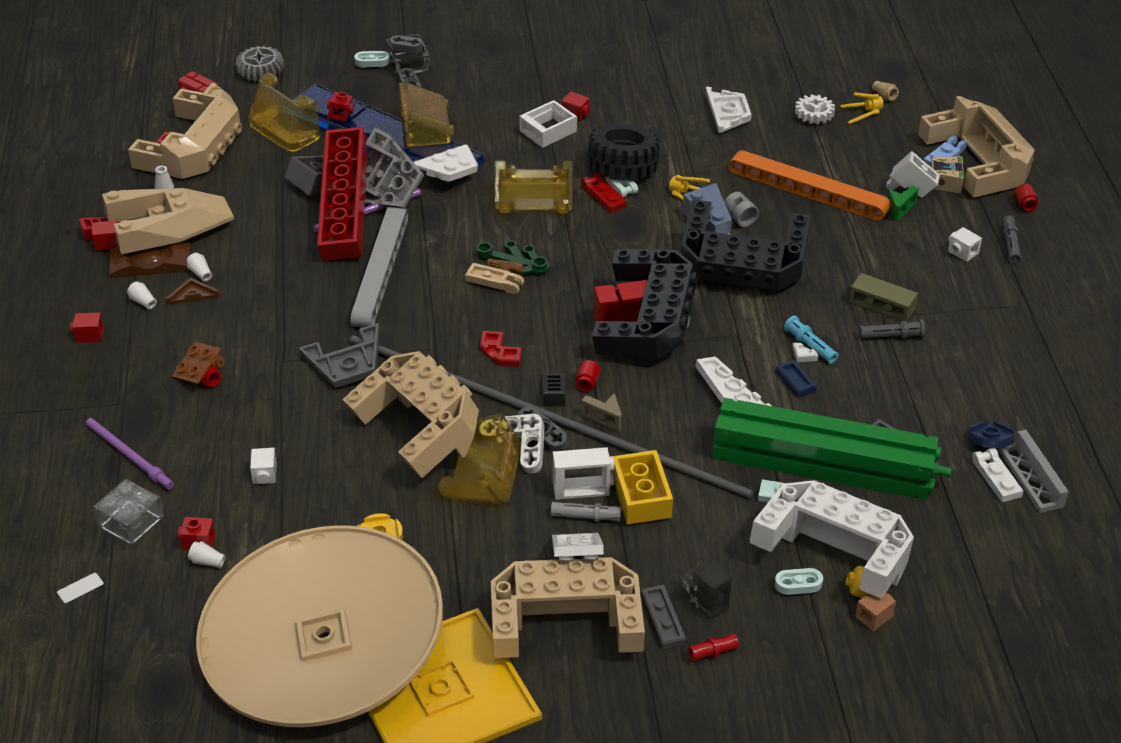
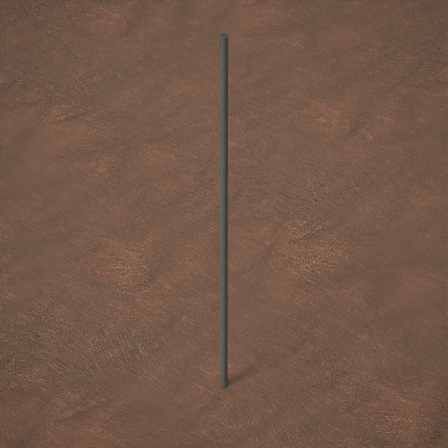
M352 335L350 343L356 345L363 343V340ZM379 345L378 354L390 358L391 356L401 354ZM448 372V376L453 375L461 384L460 386L465 385L472 391L519 409L528 406L534 407L554 423L631 453L651 451ZM658 454L662 465L749 499L753 495L754 491Z

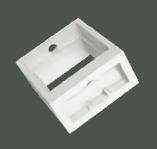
M553 100L521 115L520 132L543 148L577 132V116ZM552 119L558 122V124L547 129L541 125Z
M608 447L553 452L555 500L610 496V486H614L613 472H610V470H614L613 456L609 457ZM601 467V476L565 479V470Z

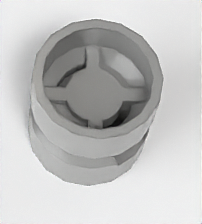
M734 192L725 199L724 203L730 217L739 226L748 227L758 218V207L741 192Z

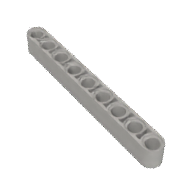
M388 207L352 309L351 326L366 327L375 324L407 226L408 209Z

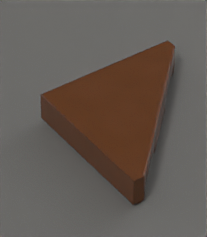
M189 278L166 297V303L170 305L218 298L220 291Z

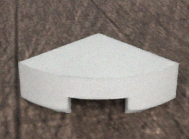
M793 343L792 349L796 362L818 361V354L814 349L811 350L804 347L802 343Z

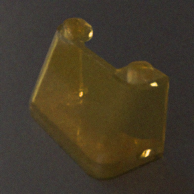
M270 72L266 73L258 81L249 114L250 126L283 149L291 152L300 150L320 139L316 101L307 96H299L294 100L288 98L274 88L278 83L277 77Z
M400 82L401 116L404 119L406 146L451 143L454 129L453 125L449 124L447 114L448 99H444V95L408 82Z
M496 161L495 208L499 212L557 211L559 213H567L572 209L573 161H563L562 167L557 169V166H553V170H515V165H511V168H508L505 165V161Z
M503 413L477 419L474 438L467 455L464 458L459 455L453 479L450 476L442 477L438 489L446 499L489 504L509 502L521 445L517 434Z

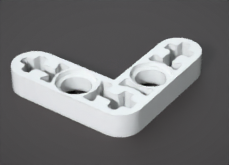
M526 414L493 417L482 421L480 431L487 440L522 438L520 461L523 470L528 474L540 471L543 465L545 427L539 415ZM514 423L518 425L517 428L512 431L506 430L510 424ZM531 440L538 441L536 446L527 447L528 442ZM530 455H533V458L535 460L532 462V465H528L531 462Z

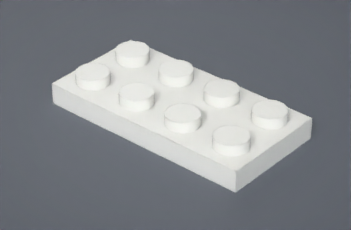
M599 533L552 535L554 556H559V560H573L574 556L581 555L584 556V559H597L598 555L604 554L603 543Z

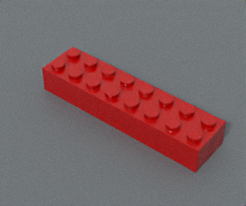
M364 127L326 131L317 243L323 261L362 257L368 146L365 144L367 137Z

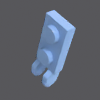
M953 135L947 142L925 157L924 162L931 167V161L934 157H959L960 153L967 147L968 142L962 140L958 143L957 147H954L958 138Z

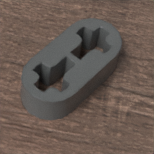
M395 35L390 38V48L393 51L417 54L423 50L422 40L419 38Z

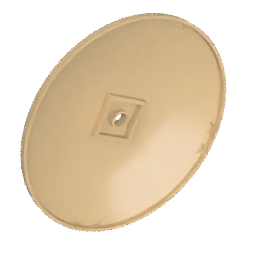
M325 526L302 530L276 539L252 552L236 564L218 583L209 596L198 623L196 636L198 661L203 675L214 693L230 708L246 717L270 725L284 727H313L337 723L368 712L386 702L409 684L421 671L430 658L441 632L443 621L442 594L437 578L426 560L410 545L390 534L357 526ZM324 632L330 633L325 638H319V635Z

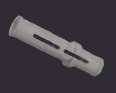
M552 502L551 517L594 519L595 522H600V520L620 522L621 507L601 506V503L584 505Z

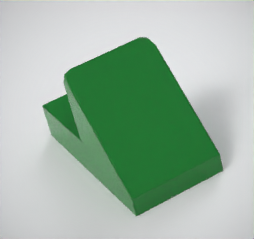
M912 185L907 191H903L902 194L889 189L887 197L891 202L889 211L895 222H898L917 203L919 188Z

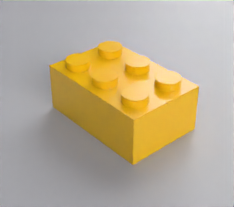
M657 450L613 456L614 470L612 472L614 485L626 523L634 524L672 518L673 497Z

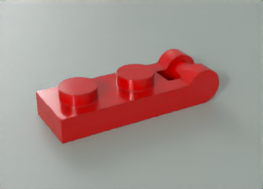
M593 174L591 178L581 179L582 187L608 212L613 213L626 207L627 201L607 184L600 174Z

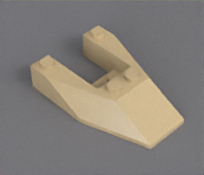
M185 188L120 190L102 194L108 221L116 220L120 222L114 224V229L121 254L181 242L234 220V216L223 196Z

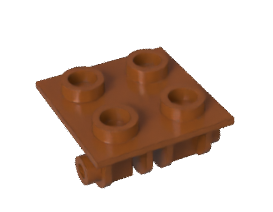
M195 342L188 349V353L182 362L177 365L172 377L198 384L210 366L221 368L224 365L225 361L219 355L221 348Z

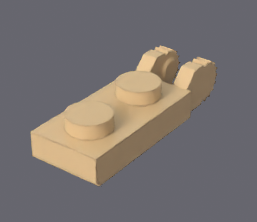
M472 263L465 274V281L501 290L504 289L509 294H517L520 289L519 287L524 283L521 275L477 263Z

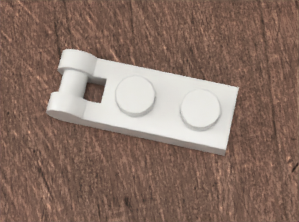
M995 448L987 449L983 453L978 451L972 454L973 463L1001 502L1022 497L1023 489L1003 464Z

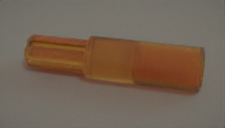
M490 258L487 260V265L504 270L522 273L524 269V264Z

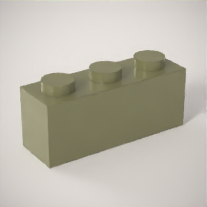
M861 273L851 286L849 302L907 322L916 308L918 293Z

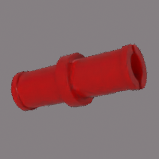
M734 633L717 639L711 637L706 642L688 646V655L691 661L708 656L717 657L722 652L739 648V641Z

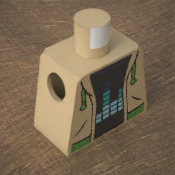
M963 157L932 158L931 168L940 175L938 185L933 189L961 193L964 179Z

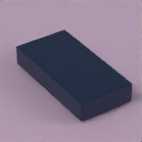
M795 360L776 366L775 372L797 398L816 392V384Z

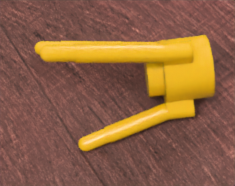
M854 93V96L868 99L862 103L840 106L841 108L865 106L866 110L870 111L848 121V124H852L869 116L879 114L884 104L882 97L878 94Z
M676 175L670 181L669 190L672 191L673 196L683 201L682 193H686L688 189H700L699 187L689 185L686 181L709 183L710 179Z

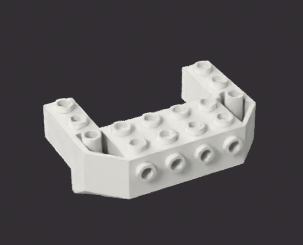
M813 480L783 484L753 521L750 543L771 552L781 538L793 542L797 535L802 533L863 558L868 562L864 567L859 589L882 599L891 584L897 586L908 563L914 536L901 515Z

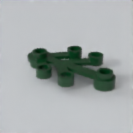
M513 240L505 242V251L512 255L494 251L492 245L488 242H481L477 245V255L480 259L488 260L491 257L506 261L499 264H491L489 267L502 270L509 269L510 273L517 275L531 272L544 274L550 269L548 260L545 257L538 256L535 252V247L532 245L523 247V256L517 248V243ZM517 266H525V267H522V268H519V269H515V268H514V267H517Z

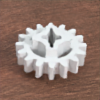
M813 94L811 97L805 95L804 99L799 98L795 107V114H798L797 118H803V122L808 120L810 124H819L820 121L826 123V120H831L834 117L835 104H832V100L827 101V97L821 98L820 95L814 96Z

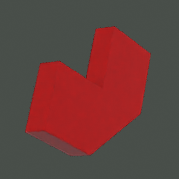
M483 331L480 350L498 366L520 367L522 348L502 346L504 332Z

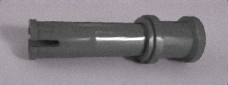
M919 319L918 322L902 320L899 324L860 326L861 339L900 336L902 339L912 336L925 337L923 319ZM878 330H889L886 332H873Z

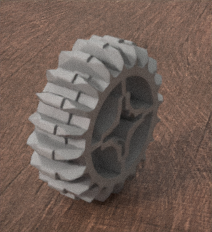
M251 47L250 49H244V52H240V55L237 56V72L239 76L244 80L247 79L248 82H269L270 79H275L276 76H280V73L283 72L284 60L282 59L281 52H278L277 49H272V47Z

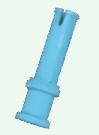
M791 316L785 322L784 330L792 333L798 342L807 344L828 361L829 364L837 360L839 354L814 335L811 327L802 324L797 316Z

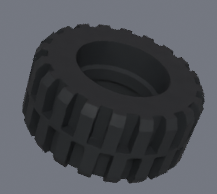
M622 123L602 125L594 129L589 135L587 163L594 173L600 174L604 178L608 177L609 179H618L620 181L642 180L645 177H650L657 170L660 140L654 132L647 128L644 129L642 126Z

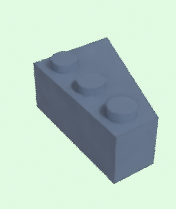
M716 183L683 195L682 213L687 218L692 199L712 202L708 232L731 234L732 219Z

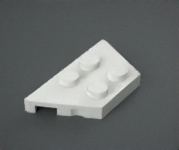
M706 87V96L718 133L751 121L752 114L745 94L722 90L721 93L713 92L712 87Z
M468 145L449 149L414 162L419 169L427 171L426 175L448 182L475 173L478 169V164Z

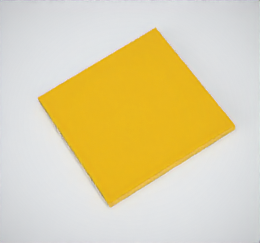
M478 608L442 621L441 632L436 646L421 671L396 695L368 711L383 743H485L542 720L541 711L509 658H494L493 632Z

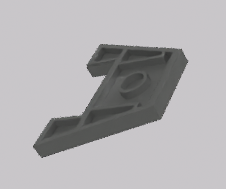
M376 323L359 329L363 343L323 355L319 342L302 346L298 349L300 354L335 388L366 379L377 369L380 325Z

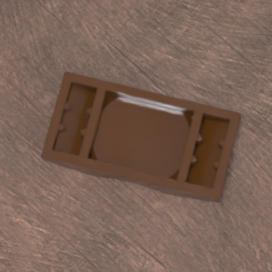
M181 241L121 254L118 246L110 249L109 277L118 278L191 271L187 268L186 263L187 258L191 255V243Z

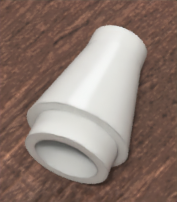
M156 167L155 189L174 188L167 167Z
M193 253L187 258V268L203 282L212 278V273L203 255Z
M134 282L129 286L127 293L131 300L145 306L149 310L155 307L157 300L151 295L144 283Z
M195 541L188 553V559L192 560L193 564L217 568L223 566L226 557L202 541L200 543Z

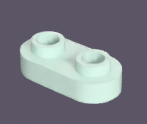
M362 51L354 56L355 64L361 68H382L390 63V55L385 51Z
M813 568L783 570L777 573L775 578L776 590L786 595L814 593L822 588L823 583L822 573Z

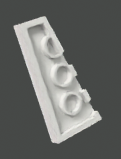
M718 358L697 359L695 367L721 403L725 397L731 398L734 401L741 400L771 406L769 403L764 404L758 393L749 391L746 388L747 384L742 379L739 380L732 376L733 372Z

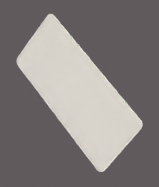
M93 573L57 591L63 602L67 603L104 583L97 573Z

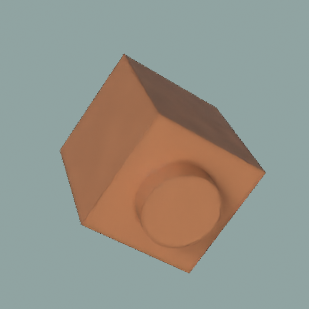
M885 593L882 599L867 594L858 601L855 617L872 631H875L893 617L896 600L888 593Z

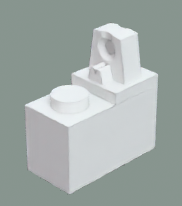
M911 151L893 167V171L890 174L891 178L887 181L886 188L894 190L898 186L910 188L913 185L919 188L918 196L923 198L938 185L940 175Z

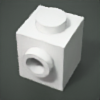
M962 227L950 235L948 251L967 262L979 254L982 238Z

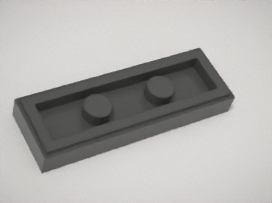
M659 585L641 589V597L662 650L686 645V637L665 586Z

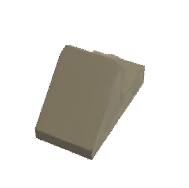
M615 394L606 403L587 395L582 399L581 416L617 432L621 430L622 414Z

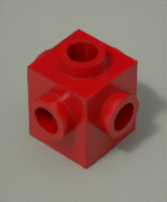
M334 92L332 98H329L327 102V109H329L328 118L346 122L349 114H352L354 110L353 96L347 95L344 92Z

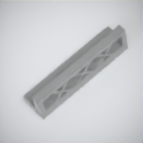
M1027 430L1018 431L1016 441L1007 447L999 448V453L1039 513L1064 508L1069 491ZM1017 450L1020 456L1018 458L1010 455L1008 452ZM1021 465L1029 468L1030 472H1024L1020 470L1018 466ZM1029 480L1039 483L1040 489L1030 486ZM1042 496L1050 499L1051 502L1042 504L1039 497Z

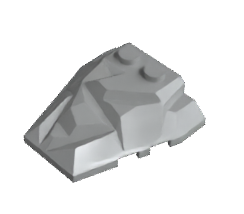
M374 128L365 143L372 149L367 157L365 203L405 208L424 174L389 134Z

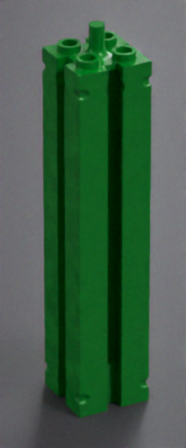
M724 397L720 415L715 426V443L712 457L714 460H726L729 463L905 497H917L926 501L928 492H933L935 479L931 477L936 475L950 477L952 470L950 467L939 466V463L934 462L935 460L939 461L941 447H937L939 437H926L924 434L747 401H734L731 398Z

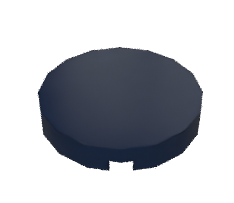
M981 421L970 426L968 437L976 445L987 448H1003L1013 443L1014 431L1006 424L993 422V425L987 424L988 422Z

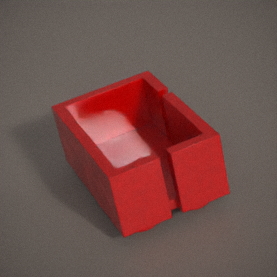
M648 280L617 284L615 288L613 285L594 287L595 322H637Z

